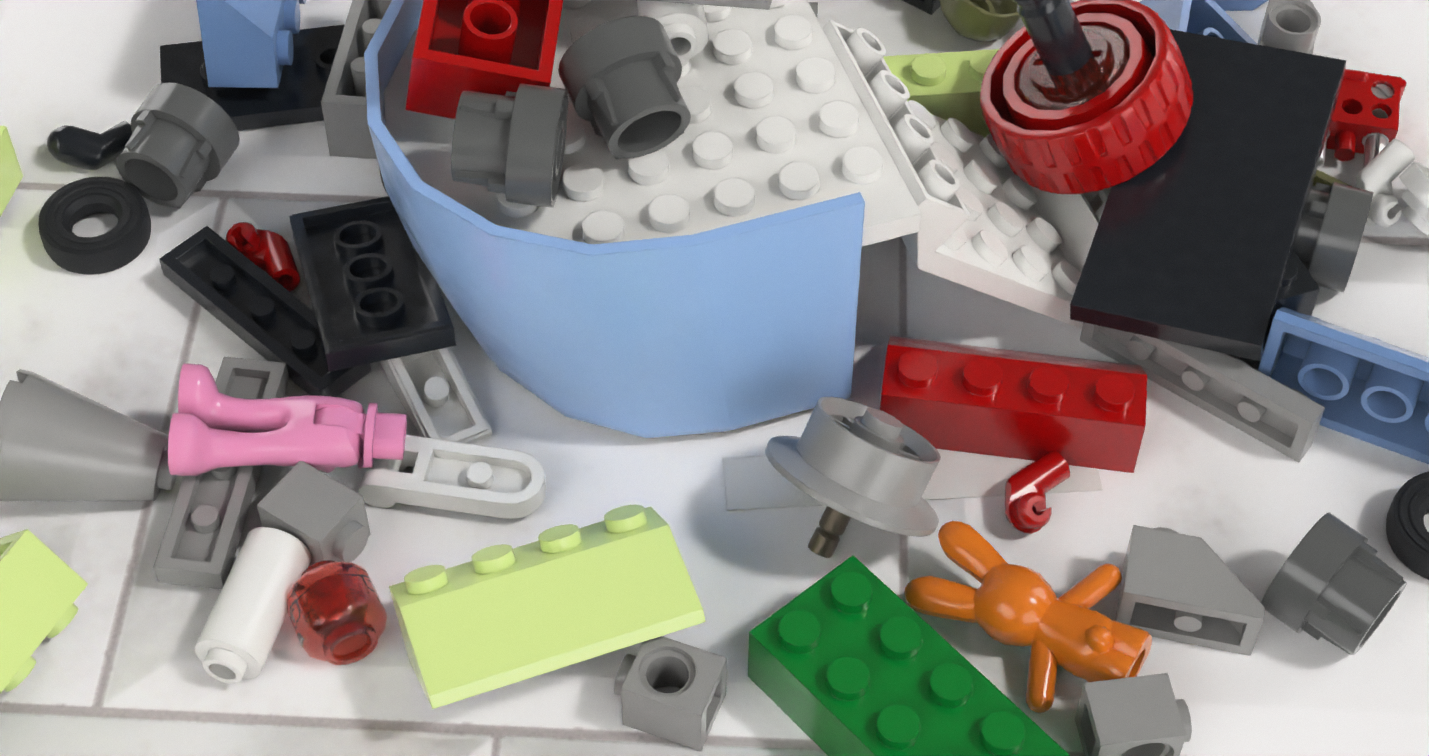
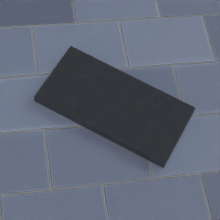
M1170 29L1182 53L1192 82L1193 104L1190 117L1175 144L1157 162L1135 177L1111 187L1070 303V320L1260 361L1343 83L1346 60Z

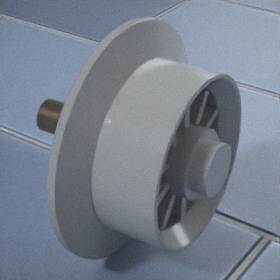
M821 397L801 437L776 436L769 440L765 448V454L769 462L783 477L809 496L827 506L819 521L820 527L815 529L808 543V548L819 556L825 558L832 557L840 541L839 536L843 535L851 518L885 531L917 537L931 535L938 526L939 519L936 512L922 498V495L941 456L938 450L923 436L884 411L843 398Z

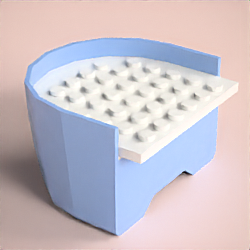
M423 0L391 1L364 52L367 120L385 189L413 247L455 311L500 371L568 418L643 438L727 432L815 408L821 397L850 398L862 247L920 232L922 213L808 0H772L769 10L703 5L709 32L707 44L694 57L681 61L682 73L677 82L679 91L690 111L691 120L682 135L656 152L636 158L615 159L610 153L603 137L595 134L591 123L578 116L568 96V118L563 166L557 199L553 208L507 202L504 193L488 192L487 186L453 181L451 154L455 119L405 110L412 56ZM563 0L550 87L565 89L559 76L558 68L560 60L567 49L581 36L604 23L623 17L639 16L636 0Z

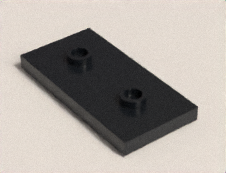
M345 24L301 29L299 34H292L293 62L292 65L283 66L278 88L208 87L202 41L160 46L161 83H178L203 93L216 102L230 116L238 131L323 121L321 100Z
M389 196L289 216L293 239L329 372L456 346L454 327L440 287L413 247Z

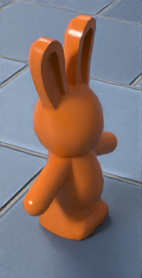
M950 521L941 526L938 533L941 548L951 561L978 580L981 586L976 589L946 579L924 576L911 580L905 587L904 595L907 604L915 611L940 618L977 623L991 638L1004 645L1031 646L1026 704L1032 711L1037 713L1046 712L1053 705L1057 665L1088 682L1137 677L1152 645V637L1148 631L1114 621L1106 615L1090 610L1091 607L1110 594L1121 583L1122 573L1117 566L1107 563L1099 566L1057 598L1050 584L1040 573L1028 567L1008 564L973 527L959 521Z

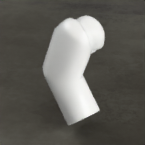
M1393 139L1359 171L1356 177V188L1373 192L1366 221L1372 226H1392L1398 221L1402 213V206L1397 204L1398 200L1393 196L1392 181L1415 160V156L1411 149L1398 139Z

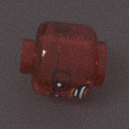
M325 560L309 566L294 583L287 595V613L301 646L312 658L334 665H347L357 662L375 649L378 639L386 628L387 613L371 577L362 566L352 562Z

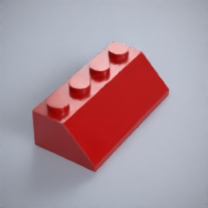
M890 336L887 346L880 410L892 415L901 423L916 431L936 449L1036 461L1050 451H1056L1064 457L1068 465L1134 473L1146 426L1147 374L1140 365Z

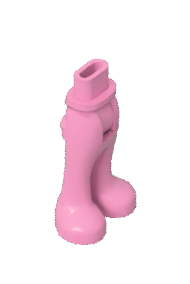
M184 363L179 379L178 413L172 415L169 428L170 475L198 476L222 467L263 465L294 467L299 461H304L326 473L332 472L337 467L347 468L356 464L358 468H373L374 459L403 460L407 414L378 413V403H369L367 414H364L362 404L353 400L332 396L305 395L270 399L231 397L218 391L208 367L201 364Z

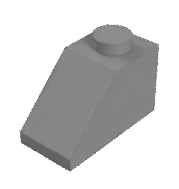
M1133 525L1123 563L1115 621L1148 631L1152 637L1251 656L1264 620L1265 607L1202 538L1179 534L1169 528H1148Z

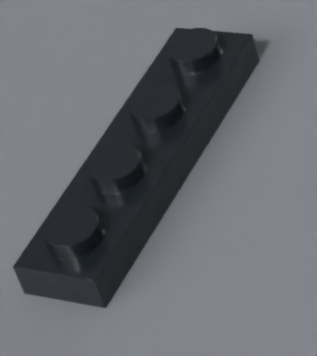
M208 226L159 258L165 277L267 361L286 363L289 379L307 394L338 397L372 371L371 364H365L329 372L313 310Z

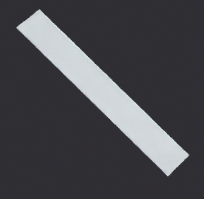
M937 449L941 459L922 498L925 500L1005 496L1004 486L1006 481L1034 461ZM766 455L722 458L727 511L826 506L783 477L772 466ZM1069 465L1070 477L1045 494L1103 491L1099 470L1097 468Z

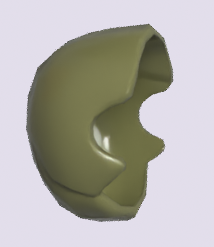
M939 0L942 13L951 27L960 36L977 42L1001 39L1021 19L1017 12V4L1012 0Z

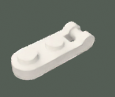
M406 435L403 460L374 459L373 468L363 474L358 494L363 496L365 503L378 508L392 507L395 503L504 519H519L532 514L542 505L546 497L545 472L540 461L531 454L519 450ZM407 466L414 467L412 474L399 472Z

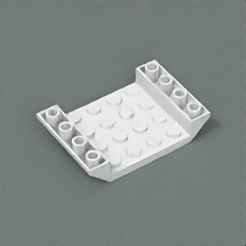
M829 20L823 26V30L922 213L920 232L901 236L917 268L1082 328L1083 322L1070 320V303L1108 198L1105 189L1083 194H1057L1042 191L1028 185L1010 169L991 134L983 137L970 131L955 118L944 120L931 114L920 103L914 100L907 101L910 97L907 87L899 78L891 73L883 58L886 50L883 44L871 32L861 27L854 31Z

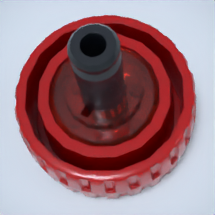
M1012 0L1017 4V12L1024 27L1004 43L989 63L981 83L980 107L997 148L1015 175L1019 176L1028 185L1050 193H1090L1110 188L1135 177L1167 153L1187 125L1193 104V90L1182 53L1169 27L1159 17L1158 13L1148 6L1133 0H1079L1072 3L1069 0Z

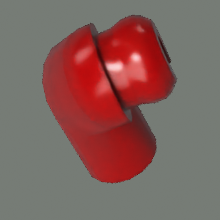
M248 222L237 223L228 230L226 241L289 292L299 285L300 275L290 246L283 236L269 230L256 229Z
M1056 451L1048 452L1012 475L1006 481L1004 486L1006 519L1020 532L1032 534L1039 531L1049 522L1052 515V507L1046 508L1045 493L1070 477L1069 465L1060 453Z

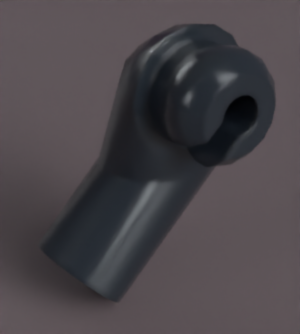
M123 121L101 134L75 126L64 125L54 129L49 134L47 147L52 156L62 163L86 170H96L118 158L133 133L131 125L127 121Z

